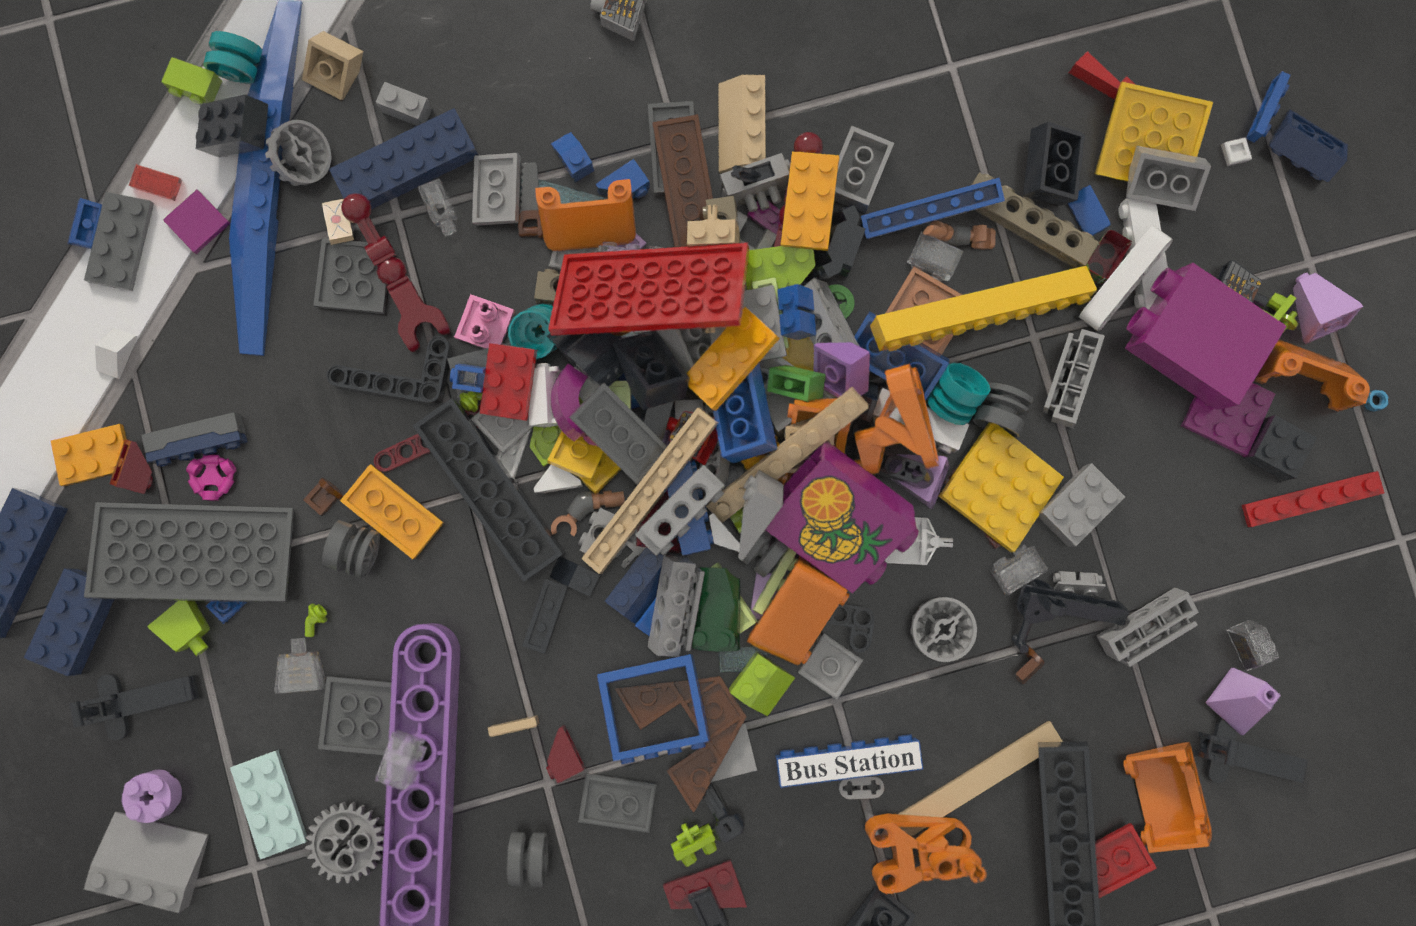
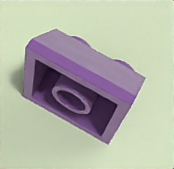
M852 342L817 343L814 345V372L825 374V391L838 398L851 387L860 396L868 391L869 351Z

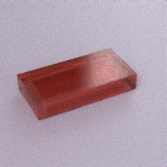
M136 164L128 186L175 201L182 179Z

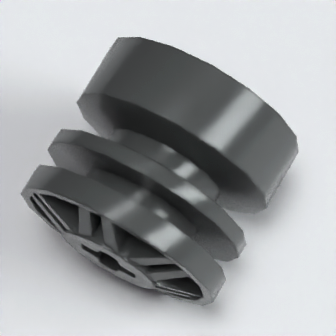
M989 382L991 390L984 402L990 406H978L973 422L984 429L989 422L998 424L1014 438H1019L1025 421L1017 415L1029 414L1030 410L1027 407L1032 406L1033 397L1013 386Z
M338 520L327 537L322 554V566L337 572H341L346 566L347 575L353 576L355 574L357 578L365 579L378 555L380 532L374 530L369 532L367 528L362 527L357 533L356 525Z

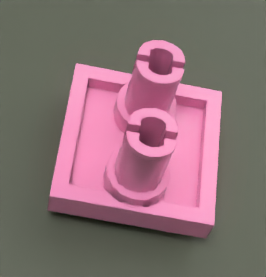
M470 294L454 338L483 349L489 348V343L501 345L504 343L515 310Z

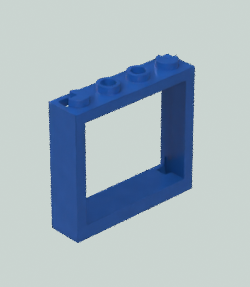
M690 654L597 674L613 761L620 760L621 765L635 762L634 757L644 755V760L659 757L658 752L667 750L669 755L682 752L681 747L691 745L692 750L706 747L705 742L711 741L693 655ZM686 667L699 736L621 752L608 683Z

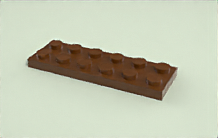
M698 114L652 122L674 247H688V221H703V207H706V200L713 199Z

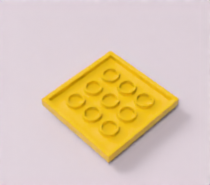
M1120 82L1095 174L1128 182L1129 169L1136 146L1197 157L1213 102Z
M989 422L939 497L1008 551L1015 552L1038 518L1039 512L1045 507L1064 477L998 424Z

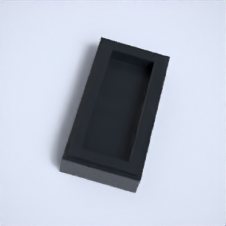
M711 886L688 894V900L701 926H729Z

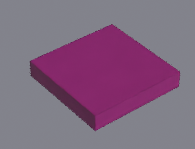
M198 189L163 219L195 254H198L230 224Z

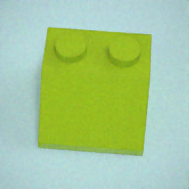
M756 650L729 690L732 695L743 703L768 716L795 677Z

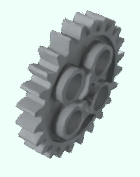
M342 802L338 809L334 804L330 806V812L327 809L321 812L323 818L320 816L314 818L317 825L309 826V829L314 833L306 836V839L312 841V843L307 845L305 849L312 850L313 853L307 858H315L316 862L312 865V868L320 866L319 875L328 872V881L333 876H336V883L341 882L343 877H345L346 883L352 881L353 876L358 881L362 878L361 872L367 876L370 873L369 867L375 869L378 866L375 860H380L383 857L378 851L384 850V845L380 844V841L384 840V835H379L384 826H376L380 819L379 817L371 819L373 810L364 813L365 805H361L356 809L355 802H352L347 808L346 803ZM341 819L349 823L348 831L340 827ZM357 825H359L360 829L348 841V846L343 848L337 855L336 859L333 860L332 855L344 843V839L353 832ZM359 835L366 836L368 840L367 846L359 843ZM325 839H330L333 842V850L325 847ZM344 854H348L352 858L351 865L343 862Z

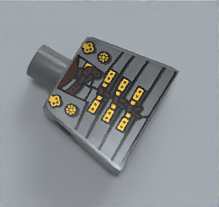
M591 0L590 10L601 12L600 20L603 27L634 41L646 0Z

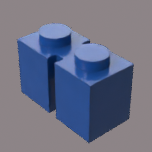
M799 284L777 289L779 310L783 311V314L779 315L781 336L794 340L816 336L815 315L798 310V307L808 311L814 310L813 290Z

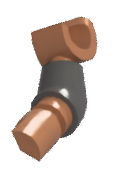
M933 221L923 231V234L939 239L941 243L950 246L969 245L970 241L972 242V248L988 250L995 246L996 232L992 228H987V225L972 226L971 230L970 226Z
M591 490L577 494L567 509L568 514L558 516L551 525L552 535L558 532L557 525L560 522H568L571 525L570 534L575 536L577 521L581 522L589 513L594 512V509H600V506L605 505V508L622 506L625 502L624 492L612 493L611 490L603 491L604 494H599V492L594 494Z

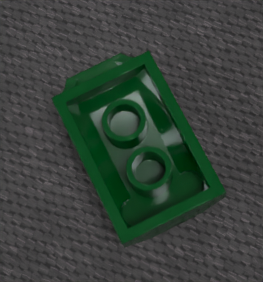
M700 567L699 569L705 573L691 644L692 648L703 651H738L740 649V578L733 576L727 568Z

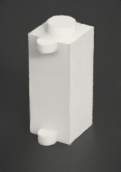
M548 363L536 364L529 405V426L551 427L558 425L551 408L552 388L560 373L558 366L550 367Z

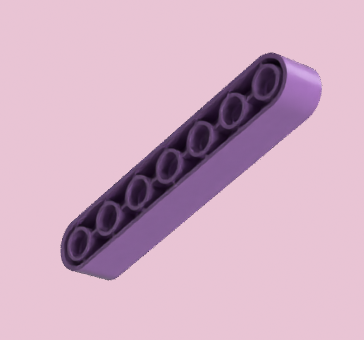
M436 623L420 624L406 629L398 637L393 650L380 926H448L460 645L457 637L449 628ZM425 642L432 644L436 650L435 659L431 663H426L419 657V648ZM421 691L429 692L434 699V704L430 711H423L417 705L416 699ZM418 740L426 741L431 746L432 752L429 759L423 760L416 756L414 746ZM414 790H423L427 793L429 797L427 808H418L413 804L412 794ZM417 839L425 843L427 847L425 857L418 858L411 853L410 842ZM418 890L421 892L425 899L424 906L414 907L407 899L408 891Z

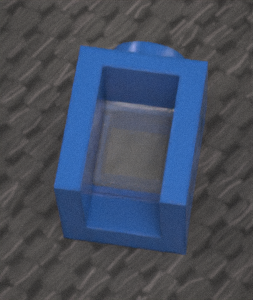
M456 364L455 368H452L450 372V382H453L452 388L479 393L483 392L486 367Z

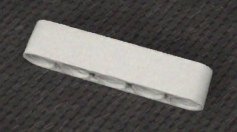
M1155 226L1150 227L1083 309L1079 318L1095 330L1100 331L1168 249L1173 239Z

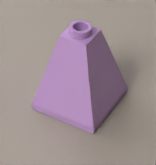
M1304 273L1295 279L1296 285L1293 287V291L1296 297L1295 302L1302 338L1305 344L1347 327L1363 307L1359 301L1316 273L1311 275Z
M896 454L924 464L921 455ZM938 456L939 466L930 468L934 475L933 483L925 489L917 488L894 479L891 480L927 507L933 509L950 465L947 457ZM902 464L897 466L895 473L901 470ZM912 472V474H913L915 477H917V476H922V475L916 474L915 472Z
M1231 668L1206 701V704L1240 735H1244L1271 710L1281 695L1265 681L1238 669Z

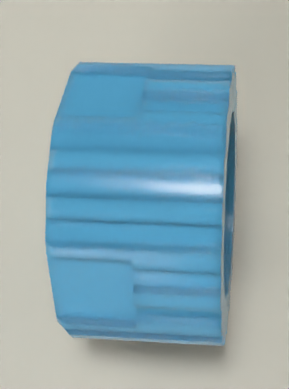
M1383 390L1370 391L1364 405L1369 411L1382 410L1388 405V396ZM1375 395L1380 399L1378 405H1375L1372 401V397Z

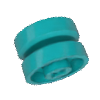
M224 31L212 32L208 45L212 51L206 52L203 66L207 70L215 72L221 78L242 84L254 83L258 70L254 65L260 62L263 51L261 47L253 41Z

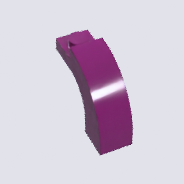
M567 364L559 373L552 388L551 408L553 416L560 429L572 441H576L582 436L588 444L596 445L569 418L580 406L579 392L588 376Z

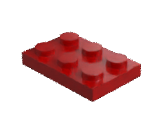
M489 343L479 414L528 420L537 350Z
M1131 823L1095 841L1099 898L1156 869L1154 862Z

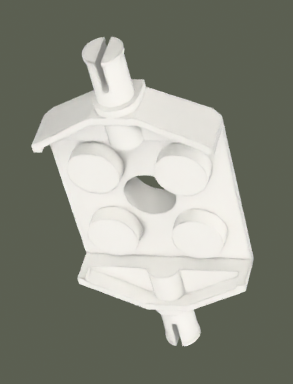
M915 517L916 528L919 530L915 542L905 552L901 553L895 549L885 561L894 564L927 565L936 548L953 547V543H944L953 542V538H939L928 518Z

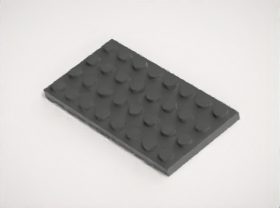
M96 502L84 597L86 599L287 603L294 509Z

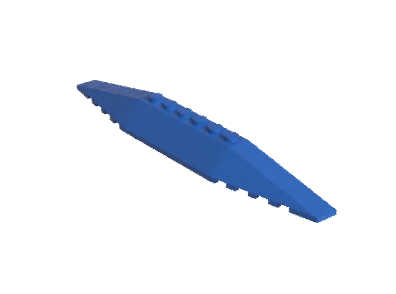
M278 0L262 48L260 62L256 67L258 70L255 81L250 85L248 96L268 104L264 149L238 154L229 244L239 353L246 355L264 356L279 223L276 219L280 185V174L277 171L271 170L270 166L273 164L271 159L266 158L265 155L269 151L266 140L271 137L273 129L290 121L302 11L301 0ZM281 145L278 149V157L280 161L282 160L283 151Z

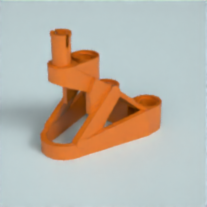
M907 364L886 370L885 375L890 395L880 416L875 421V427L855 432V440L860 459L855 460V462L870 474L879 473L885 447L901 443L917 455H921L926 469L938 467V453L917 368H911V365ZM896 407L905 425L890 417Z
M882 814L871 817L866 822L865 831L874 846L878 848L892 846L893 859L877 863L872 870V876L876 885L885 894L903 892L921 881H931L934 878L951 880L970 876L972 881L978 883V879L982 882L986 877V871L981 866L979 856L974 850L969 848L971 845L970 832L960 820L945 817ZM899 827L930 828L915 839ZM956 827L962 829L963 840L959 846H948L944 835ZM878 829H884L880 835H875ZM912 848L919 851L920 866L916 868ZM885 875H891L889 879L882 880Z

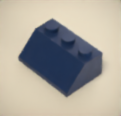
M1290 109L1270 139L1269 146L1276 155H1284L1291 159L1290 162L1298 168L1304 167L1317 180L1323 179L1329 182L1347 161V144Z
M645 548L605 602L636 624L657 596L664 556L660 553L656 556L649 548Z

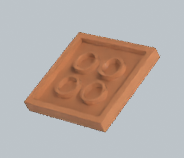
M913 267L886 313L961 296L962 294L918 268ZM953 333L945 335L936 341L928 339L922 343L943 354L953 337Z

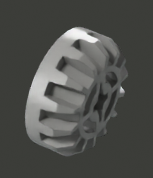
M291 120L271 131V137L266 140L269 151L265 155L266 158L271 159L273 164L270 166L271 170L277 171L280 174L279 179L290 181L291 185L305 186L325 176L331 164V149L326 137L316 126L303 120ZM280 145L283 148V159L281 161L278 157V149ZM286 163L289 166H294L297 172L286 169L282 164Z
M948 597L932 598L926 603L921 604L912 617L910 633L914 640L913 643L924 656L940 662L958 660L965 656L975 643L977 636L976 620L970 609L956 599ZM935 613H946L949 615L946 619L940 618L935 620L932 617ZM929 618L932 621L930 626L931 633L926 636L925 624ZM939 625L947 626L945 628L946 634L939 633L941 630ZM955 625H956V626H957V633H956L955 638L952 639V637L954 636L955 631H956V629H955ZM939 640H949L950 642L946 645L934 644Z

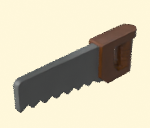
M534 162L522 163L524 168L521 171L524 175L521 176L523 180L521 186L523 189L520 191L522 193L520 197L522 209L519 211V236H539V238H543L535 188H539L538 166ZM537 219L538 226L524 227V223L527 220Z

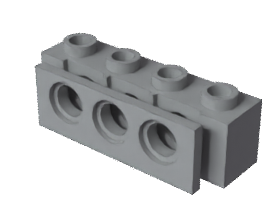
M813 278L804 285V287L813 290L814 310L808 311L798 307V310L815 315L816 336L810 337L813 345L817 343L852 342L859 346L827 282Z
M1084 329L1081 330L1078 340L1073 339V333L1068 334L1043 410L1044 413H1048L1049 409L1054 411L1051 422L1073 429L1105 337L1104 335ZM1073 346H1076L1078 349L1074 361L1070 362L1069 358ZM1066 367H1068L1070 373L1067 382L1061 383ZM1062 389L1063 394L1059 405H1054L1058 391Z
M703 465L635 535L656 556L659 553L664 556L673 547L671 541L677 535L681 538L690 529L688 524L694 518L698 521L708 511L705 506L710 501L716 503L723 496L724 492L722 489L725 485ZM702 489L706 493V497L701 501H696L692 497L693 491ZM685 506L689 510V514L685 518H678L675 515L676 508ZM663 523H668L672 528L671 533L667 536H661L658 533V527Z
M664 555L647 646L657 656L679 657L681 647L686 651L691 649L705 572L696 567V564L686 557Z
M1173 588L1129 615L1125 619L1126 623L1123 626L1114 624L1096 636L1107 656L1131 667L1196 627V621L1189 618L1199 612L1188 592Z

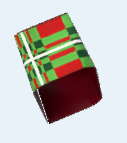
M1109 230L1102 236L1086 264L1093 281L1102 284L1108 280L1132 244L1130 243L1132 242L1131 240L1114 230ZM1108 243L1114 247L1115 254L1112 258L1105 259L1101 257L1099 248L1102 244ZM1093 262L1100 263L1104 269L1102 276L1092 271L1089 265Z

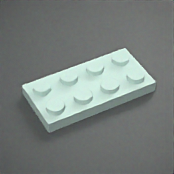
M279 750L230 767L260 859L309 841L306 839L307 834Z

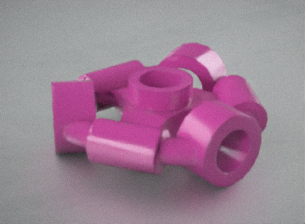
M204 455L203 458L193 459L186 469L190 477L188 483L193 492L199 494L202 500L219 501V498L224 493L227 494L234 483L232 479L237 471L229 458L224 459L220 455ZM219 464L223 472L227 475L226 477H222L220 475L217 468ZM205 465L206 469L202 476L196 477L202 471L203 466ZM216 485L218 491H204L205 486Z

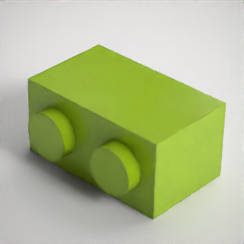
M171 57L161 82L168 88L170 94L182 98V95L187 96L189 100L200 105L215 100L222 80L213 71Z

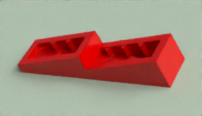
M1087 51L1074 64L1069 73L1116 100L1120 81ZM1127 76L1121 81L1134 84Z

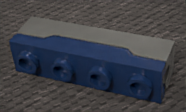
M235 412L141 435L146 460L149 463L156 464L157 467L171 465V461L180 459V461L192 460L195 458L194 455L201 453L203 455H213L218 453V449L226 448V450L237 449L241 447L240 444L248 442L242 415Z

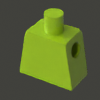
M177 601L147 626L176 652L185 651L190 648L198 656L208 649V646L201 637L210 630V627L195 601Z

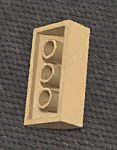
M741 75L719 83V173H725L733 170L735 165L743 167L765 159V75Z

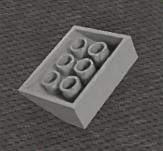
M115 812L91 863L84 889L179 913L190 906L209 834L157 821L141 823L130 820L125 813Z

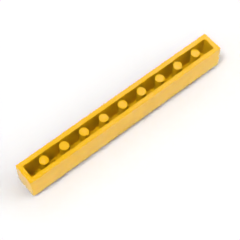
M1087 266L877 315L870 328L879 351L887 349L895 351L904 345L916 346L924 340L932 339V341H936L952 333L956 336L964 333L966 330L973 328L974 330H980L993 323L1001 325L1009 319L1016 318V320H1021L1034 313L1042 315L1050 309L1057 308V310H1062L1075 303L1082 305L1091 300L1090 297L1097 291V288Z

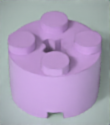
M153 770L135 776L125 784L122 794V804L126 816L130 820L141 823H150L166 817L179 805L182 797V788L177 778H174L165 770Z

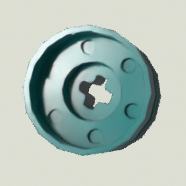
M539 304L516 315L512 319L508 331L511 346L537 350L536 359L542 358L556 350L557 347L546 337L550 334L548 328L553 306Z
M954 362L948 364L939 382L936 383L927 397V402L931 409L942 419L955 425H965L969 423L978 409L977 406L983 403L991 389L987 380L978 371L970 366Z

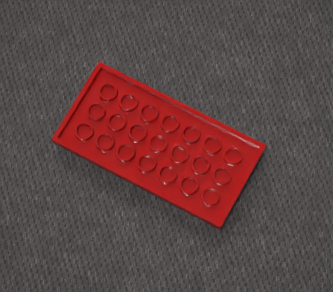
M748 243L564 254L548 330L551 335L740 326L749 257Z

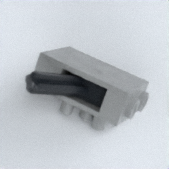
M782 153L743 167L735 165L733 170L720 174L722 197L734 196L736 206L747 204L749 212H754L758 209L755 200H758L761 210H766L769 208L766 196L770 195L774 204L781 202L782 199L779 192L787 189L790 162L788 159L784 160Z

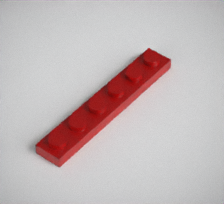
M1375 471L1241 506L1247 527H1254L1384 494L1385 492L1379 472Z

